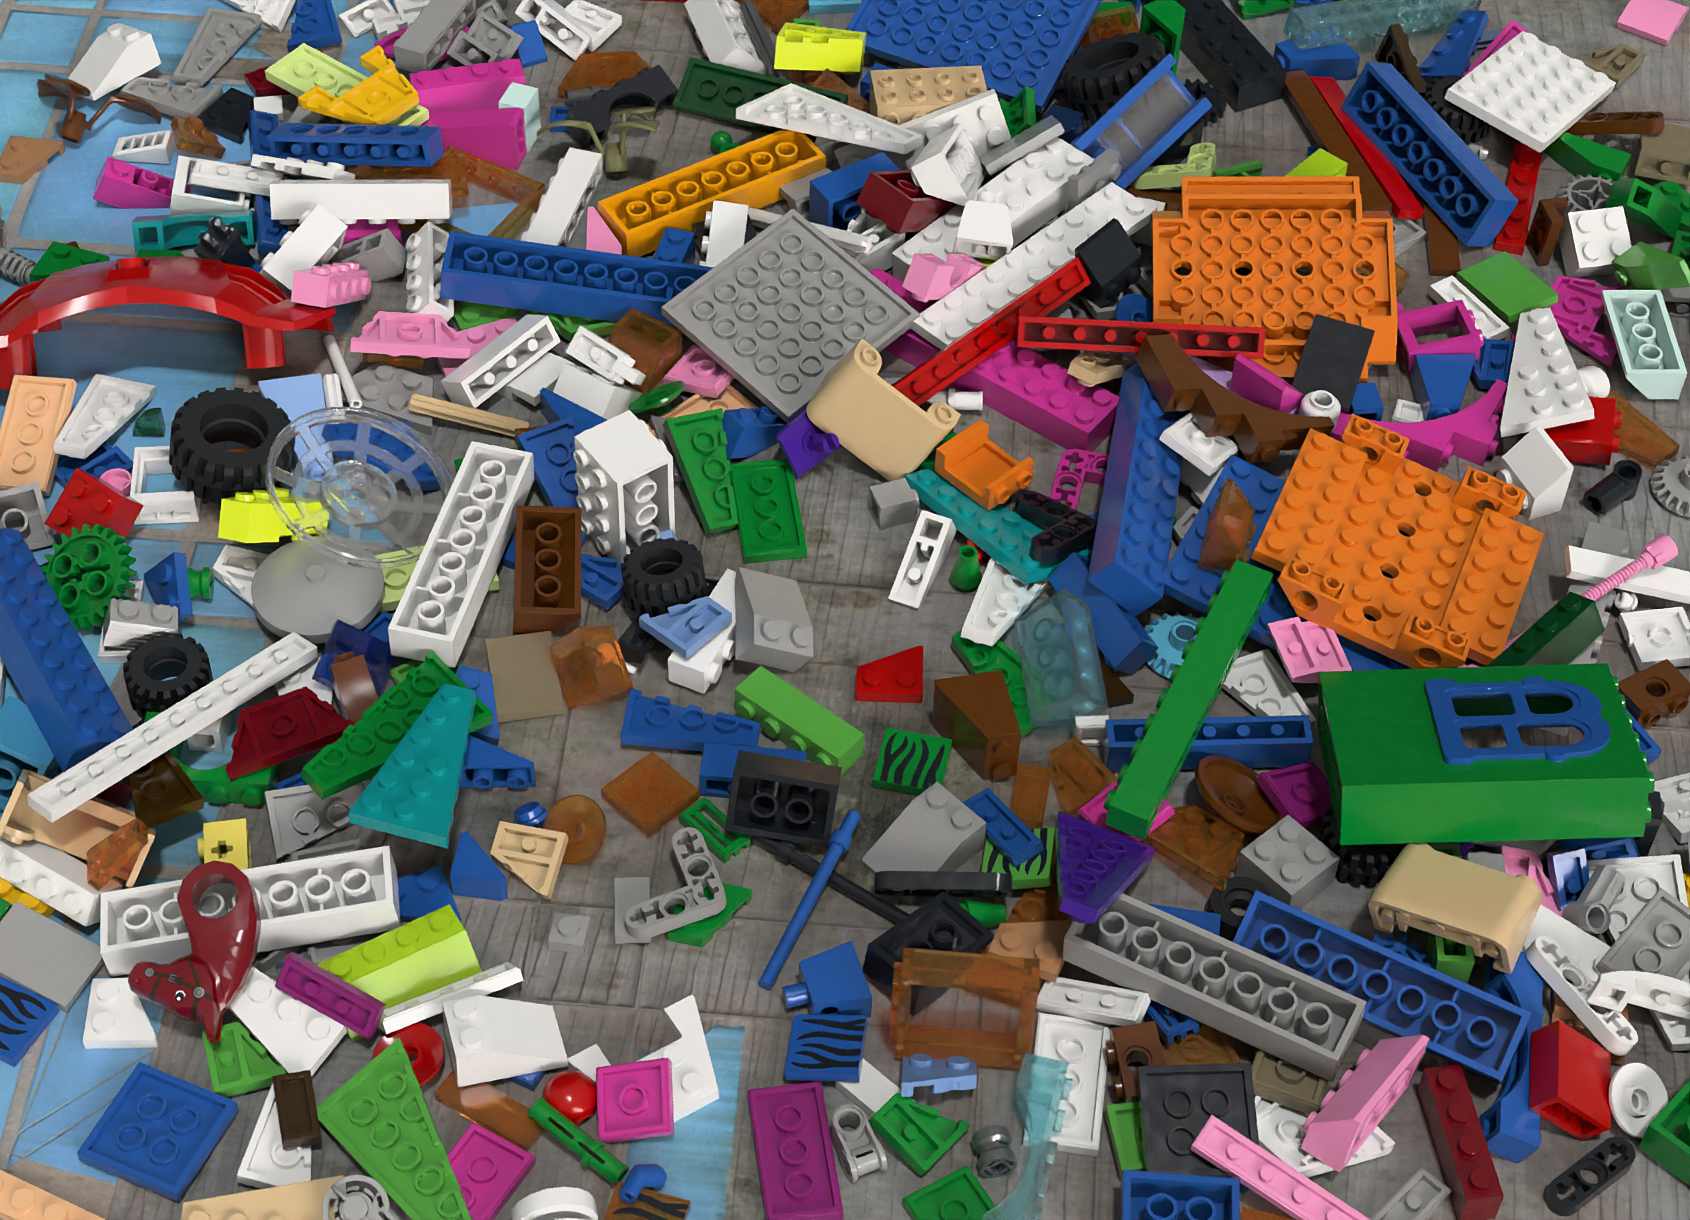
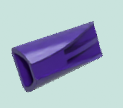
M806 408L787 422L775 436L796 480L842 446L839 444L838 437L835 434H826L810 421Z

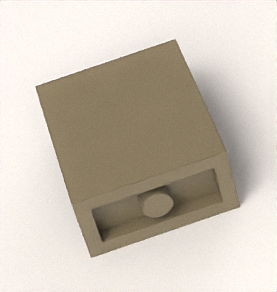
M1664 123L1665 128L1661 132L1640 134L1638 146L1640 147L1634 175L1663 181H1673L1690 186V128Z

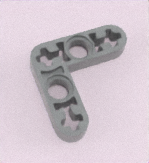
M692 827L682 828L673 835L671 840L675 858L687 886L637 903L626 911L624 916L628 933L633 938L640 940L648 939L716 915L725 908L727 900L724 886L699 830ZM688 842L691 843L695 854H692L690 856L686 846L684 845ZM696 866L708 868V871L701 876L690 874V871ZM709 886L714 899L708 900L704 895L703 888ZM673 904L685 906V909L676 915L666 912ZM660 911L661 919H657L655 912ZM644 918L646 923L640 925L637 920Z

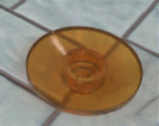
M569 795L557 801L548 811L543 823V829L564 832L569 837L562 863L569 865L581 864L594 857L603 845L606 836L607 826L603 810L594 800L583 795ZM580 826H583L582 834L578 837L577 830Z

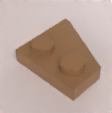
M10 136L0 156V182L24 184L32 178L34 173L48 166V158L55 153L60 156L65 153L64 141Z

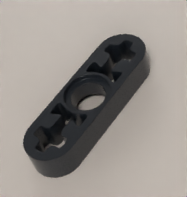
M1610 1137L1552 1180L1545 1195L1547 1207L1559 1216L1575 1214L1629 1172L1636 1156L1632 1144L1621 1137ZM1619 1153L1623 1156L1622 1159L1616 1158L1608 1167L1605 1164L1610 1154L1617 1155ZM1584 1169L1593 1170L1599 1175L1601 1181L1595 1184L1588 1183L1581 1177L1580 1171ZM1572 1185L1574 1186L1575 1190L1570 1200L1568 1198L1561 1200L1557 1197L1558 1193L1564 1195L1571 1190Z

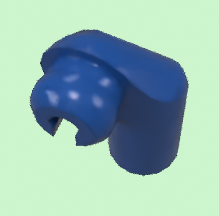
M637 1164L633 1166L618 1192L619 1197L625 1202L634 1203L643 1187L647 1189L654 1187V1191L662 1189L667 1179L665 1170L658 1164Z

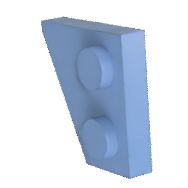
M708 596L692 600L688 604L668 607V613L650 618L647 613L639 617V627L685 659H688L732 622V613Z
M921 1053L912 1054L910 1057H902L901 1097L913 1096L914 1087L931 1086L933 1094L951 1090L976 1089V1061H970L967 1057L950 1056L947 1059H932V1056Z

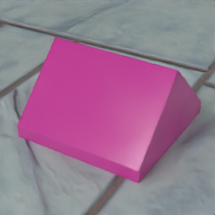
M1238 354L1235 358L1230 391L1256 404L1284 413H1290L1300 406L1302 399L1305 397L1302 392L1255 361L1241 354Z

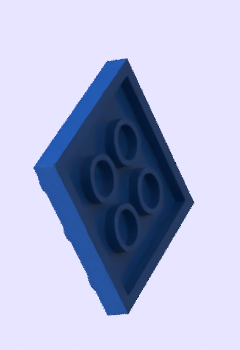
M139 1062L77 1151V1155L82 1162L179 1202L239 1110L238 1104L234 1100Z

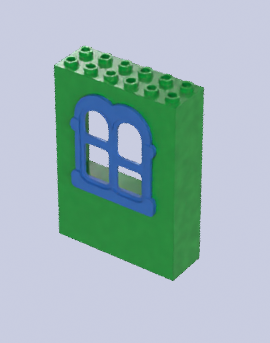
M1608 663L1319 672L1317 732L1340 845L1644 837L1645 823L1651 822L1652 813L1651 805L1648 801V793L1654 792V774L1652 771L1647 770L1645 751L1640 752L1639 734L1632 730L1631 713H1626L1624 695L1618 693L1617 676H1612ZM1574 727L1581 731L1584 738L1573 745L1530 747L1522 744L1517 728ZM1502 729L1507 746L1468 748L1464 745L1460 730Z

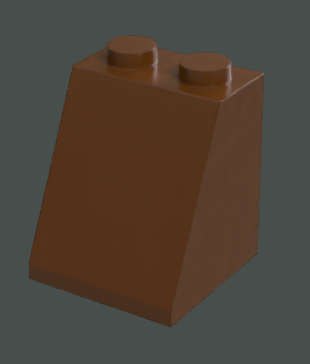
M997 670L935 680L932 712L933 728L943 738L953 739L952 748L983 780L1004 779L1008 776L1017 775L1021 730L1002 671Z

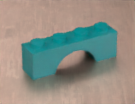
M242 210L135 217L132 221L135 252H139L140 249L167 250L178 246L198 244L200 242L198 239L199 234L202 231H208L210 228L208 222L212 217H216L226 225H230L241 233V240L246 245H255L257 241L255 211Z

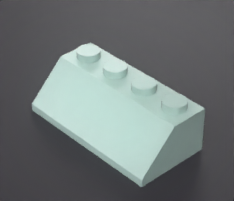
M1602 290V301L1626 379L1648 399H1679L1687 376V370L1661 290Z

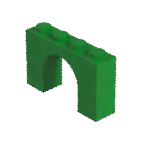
M147 712L144 723L162 712ZM184 741L169 750L203 797V802L215 804L266 805L264 793L265 791L275 790L274 785L278 783L282 762L230 781L226 772L227 764L214 769L200 770L181 763L179 760Z

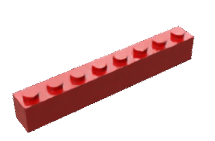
M1016 316L1015 346L1138 353L1145 336L1173 334L1187 355L1237 357L1238 354H1241L1247 358L1264 359L1266 328Z

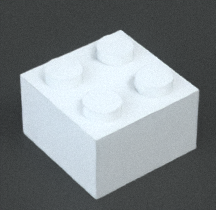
M1623 206L1569 212L1563 217L1564 225L1558 239L1566 276L1581 278L1614 274L1616 269L1612 260L1632 247Z

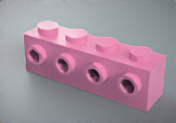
M342 261V263L322 264V266H312L309 269L294 271L291 302L327 308L365 300L366 295L371 290V278H368L369 270L361 269L360 263Z

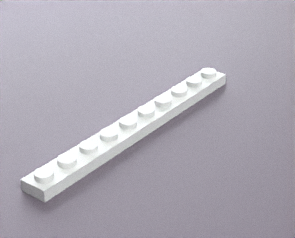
M292 632L27 794L28 806L53 823L317 658V646L297 633Z

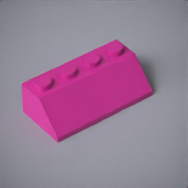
M520 58L409 73L410 84L419 94L420 103L418 104L428 109L429 112L499 109L498 102L512 82L526 85Z

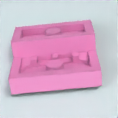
M1630 0L1617 21V28L1667 46L1673 33L1679 29L1689 7L1670 0Z
M1299 616L1267 625V629L1291 682L1318 683L1319 672L1352 671L1334 630L1323 628L1310 621L1301 622Z

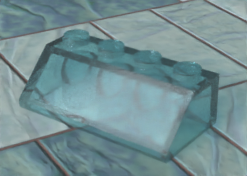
M1064 588L1014 621L1032 725H1073L1075 716H1096L1109 708L1090 605Z

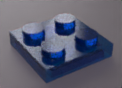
M337 619L333 624L312 679L334 689L327 666L335 663L333 656L353 651L355 657L364 655L379 699L395 655H391L390 644Z

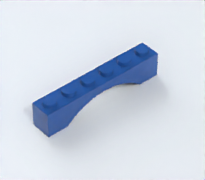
M1522 951L1512 974L1494 969L1495 959L1493 957L1486 961L1485 992L1530 1011L1532 1015L1508 1069L1500 1095L1492 1106L1480 1115V1124L1489 1152L1515 1163H1519L1531 1153H1534L1539 1148L1542 1138L1539 1132L1540 1115L1529 1109L1531 1033L1542 1028L1544 1016L1542 992L1545 979L1530 964L1526 953Z

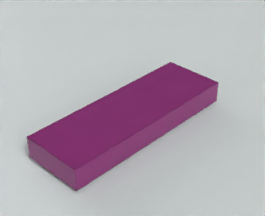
M294 952L286 956L275 987L367 1039L375 1034L386 1004Z

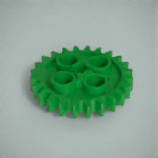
M84 524L82 530L73 527L72 537L64 533L61 534L63 543L61 545L52 543L55 552L53 555L45 554L44 557L49 561L48 566L40 567L46 573L45 577L76 630L83 628L90 631L92 625L101 628L110 600L112 598L116 600H130L129 595L125 593L126 589L135 588V584L129 582V577L137 574V571L129 568V566L136 562V558L128 555L132 551V547L124 544L126 541L125 537L118 535L116 531L110 528H105L98 524H95L94 527Z

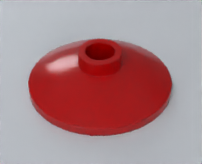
M413 1023L385 1034L377 1043L372 1060L395 1040L400 1038L410 1062L416 1060L412 1063V1067L421 1087L429 1082L439 1071L444 1060L445 1048L440 1035L432 1027L422 1023Z

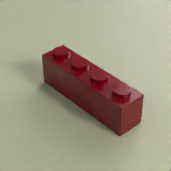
M1461 1064L1425 1068L1417 1094L1446 1186L1452 1190L1450 1199L1457 1220L1495 1219L1504 1195Z

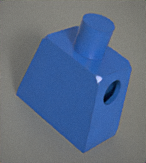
M852 941L802 960L799 963V983L782 987V996L786 1008L806 1004L809 1014L867 1015V1018L871 1017L872 995Z

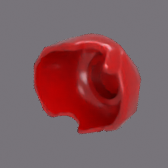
M577 1070L562 1071L551 1077L543 1089L541 1097L578 1127L583 1120L594 1116L595 1109H597V1087L595 1082L583 1072ZM555 1120L552 1121L559 1129H565Z

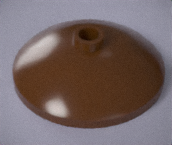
M1219 755L1206 756L1196 766L1195 780L1201 797L1214 815L1227 825L1250 834L1262 835L1283 819L1256 782L1259 774L1234 759Z

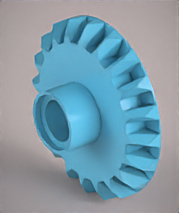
M1178 611L1173 616L1164 613L1160 619L1153 618L1151 624L1145 626V630L1159 648L1146 661L1149 667L1158 674L1170 678L1175 665H1182L1184 661L1182 654L1188 640L1194 642L1196 638L1194 631L1200 618H1194L1191 612L1184 616Z

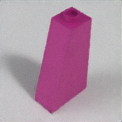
M522 108L429 112V119L420 125L440 126L445 153L443 156L518 171L527 154L524 109Z

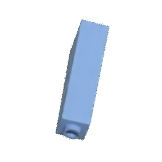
M321 373L258 381L262 398H270L276 402L277 408L281 407L289 416L288 419L293 423L295 429L293 463L304 483L336 479L332 450L321 435L324 425H328Z

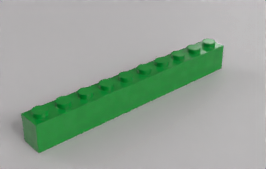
M1237 559L1231 571H1224L1218 586L1221 589L1219 594H1212L1206 609L1209 612L1207 617H1200L1194 631V635H1196L1194 642L1188 640L1182 654V659H1184L1182 665L1176 664L1171 673L1169 683L1172 685L1169 690L1163 689L1158 698L1156 707L1159 710L1156 715L1150 713L1143 729V732L1146 733L1143 740L1137 738L1130 754V757L1133 758L1130 765L1124 764L1120 770L1117 783L1120 784L1116 791L1111 789L1106 797L1103 809L1108 810L1105 825L1145 840L1269 595L1274 573Z

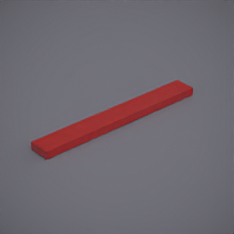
M1310 76L1309 78L1389 199L1395 217L1397 219H1421L1425 211L1393 164L1341 109L1346 95L1335 79L1332 77Z

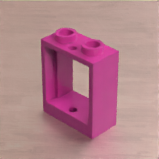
M1462 299L1397 313V348L1409 375L1415 354H1475V361L1480 360V347L1484 346L1483 334L1481 329H1476L1473 312L1471 310L1467 311ZM1459 326L1463 333V336L1421 345L1418 344L1415 338L1417 334Z

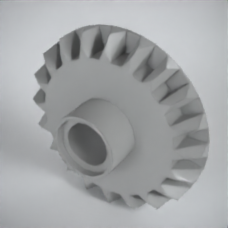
M1685 454L1681 459L1673 456L1670 460H1663L1660 466H1656L1651 476V489L1656 499L1664 507L1676 514L1689 518L1690 458Z

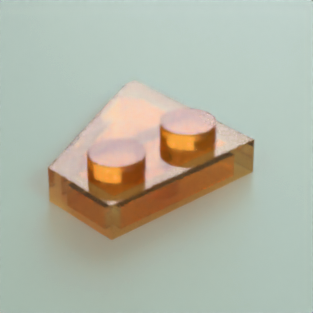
M1076 736L1049 751L1048 760L1061 809L1064 813L1072 816L1078 813L1077 810L1117 780L1114 774Z

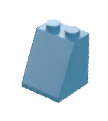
M11 696L7 698L0 709V809L5 810L23 769L47 776L56 760L26 703Z

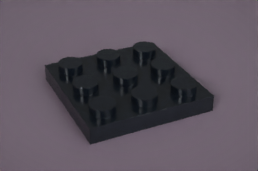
M1251 1063L1138 1066L1136 1073L1145 1171L1233 1178L1190 1150L1211 1115L1259 1146Z

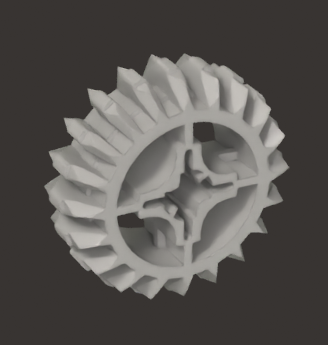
M1590 174L1586 177L1577 175L1575 179L1568 178L1565 183H1561L1554 198L1565 197L1567 199L1568 205L1564 216L1569 212L1604 209L1612 188V179H1602L1601 175L1598 178L1592 177Z

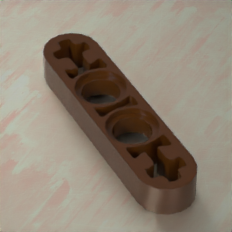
M1655 111L1587 112L1565 132L1572 135L1654 134L1664 130V114Z

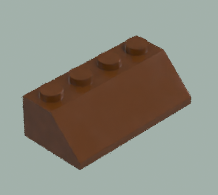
M516 505L513 634L521 635L551 631L552 633L581 618V508Z

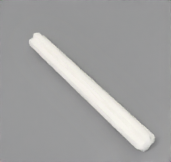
M756 208L748 209V215L753 226L764 229L783 216ZM810 222L840 248L867 254L874 247L872 238L869 236Z

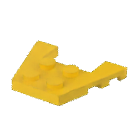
M379 45L360 57L361 66L372 72L373 75L340 97L336 98L317 85L298 97V104L302 109L359 125H387L420 102L418 92L403 74H399L395 69L394 62L390 58L387 59L384 55V50Z

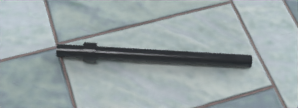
M755 836L754 841L775 852L776 858L787 864L792 862L812 875H815L821 864L799 851V847L791 841ZM834 870L827 881L831 886L895 923H899L910 915Z

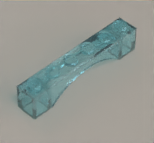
M1024 1053L1016 1085L1014 1104L1023 1119L1028 1134L1030 1158L1024 1174L1013 1191L1000 1204L985 1213L982 1220H1040L1042 1208H1037L1036 1203L1038 1197H1046L1050 1175L1044 1174L1046 1164H1054L1058 1143L1053 1142L1052 1137L1054 1132L1061 1133L1066 1111L1059 1108L1061 1100L1069 1101L1073 1079L1067 1078L1068 1062Z

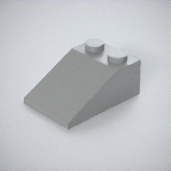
M738 567L736 569L735 659L795 672L813 658V626L797 581Z
M936 782L911 801L861 859V864L873 875L879 871L954 872L984 848L987 823L941 784ZM899 896L909 906L921 898L920 896Z

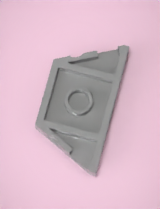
M377 362L352 376V380L361 398L362 406L359 409H352L350 407V410L384 421L407 420L415 431L428 435L433 434V417L409 410V400L413 393L434 398L432 378L381 362ZM340 383L343 403H349Z

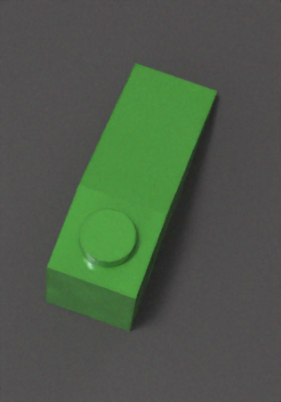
M1641 241L1612 260L1616 269L1614 272L1615 278L1624 287L1627 286L1634 290L1690 287V270L1684 259Z

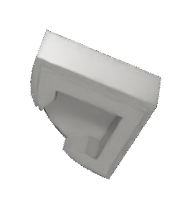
M489 0L476 9L475 17L482 10L504 25L510 22L497 0Z

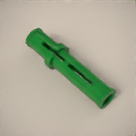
M543 1097L538 1099L530 1108L527 1116L581 1159L580 1164L585 1168H593L611 1182V1185L614 1187L625 1178L630 1167L624 1165L606 1150L603 1141L600 1139L595 1141L570 1119L546 1102ZM555 1120L558 1124H560L563 1128L570 1132L574 1136V1139L570 1138L567 1134H565L562 1130L555 1126L552 1123V1121ZM582 1145H586L590 1150H592L595 1154L602 1158L605 1161V1163L602 1164L593 1155L586 1151L582 1147Z

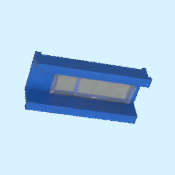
M1170 53L1073 143V147L1093 159L1109 148L1119 151V164L1122 167L1118 179L1112 182L1123 190L1213 106L1206 97L1195 100L1170 68L1177 61Z

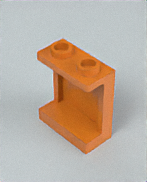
M980 419L936 448L934 471L989 511L998 504L1005 503L1018 490L1029 486L1034 476V460L1031 457H1027L1019 462L988 439L989 425Z

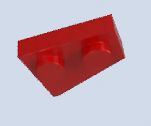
M916 646L857 667L856 701L922 703L923 646Z

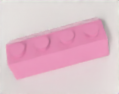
M1425 1035L1381 1039L1371 1051L1366 1048L1355 1064V1071L1348 1069L1341 1078L1337 1087L1339 1090L1337 1092L1330 1090L1321 1103V1111L1319 1113L1312 1111L1302 1127V1131L1306 1135L1301 1148L1340 1173L1407 1091L1430 1038Z

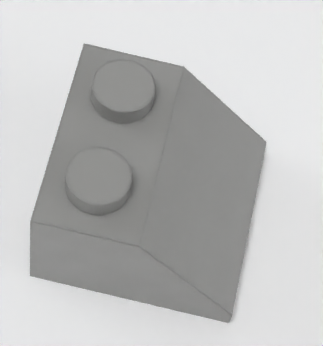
M38 482L0 491V529L12 528L19 530L30 550L50 546L52 543H55L52 528L44 524L48 514Z

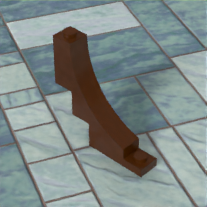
M353 651L333 656L335 663L328 665L327 669L343 718L346 720L350 718L356 724L361 719L362 713L378 700V696L364 655L355 657Z

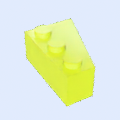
M785 22L776 38L774 69L839 71L843 74L860 72L864 65L866 32Z
M270 488V491L253 490V493L235 492V497L223 498L221 500L218 538L243 543L279 542V537L291 535L292 541L303 539V537L326 536L330 502L289 495L290 490L285 488Z

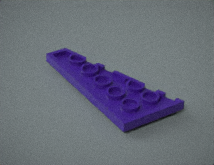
M1058 811L1055 821L1059 911L1069 914V917L1078 923L1094 924L1150 864L1156 848Z

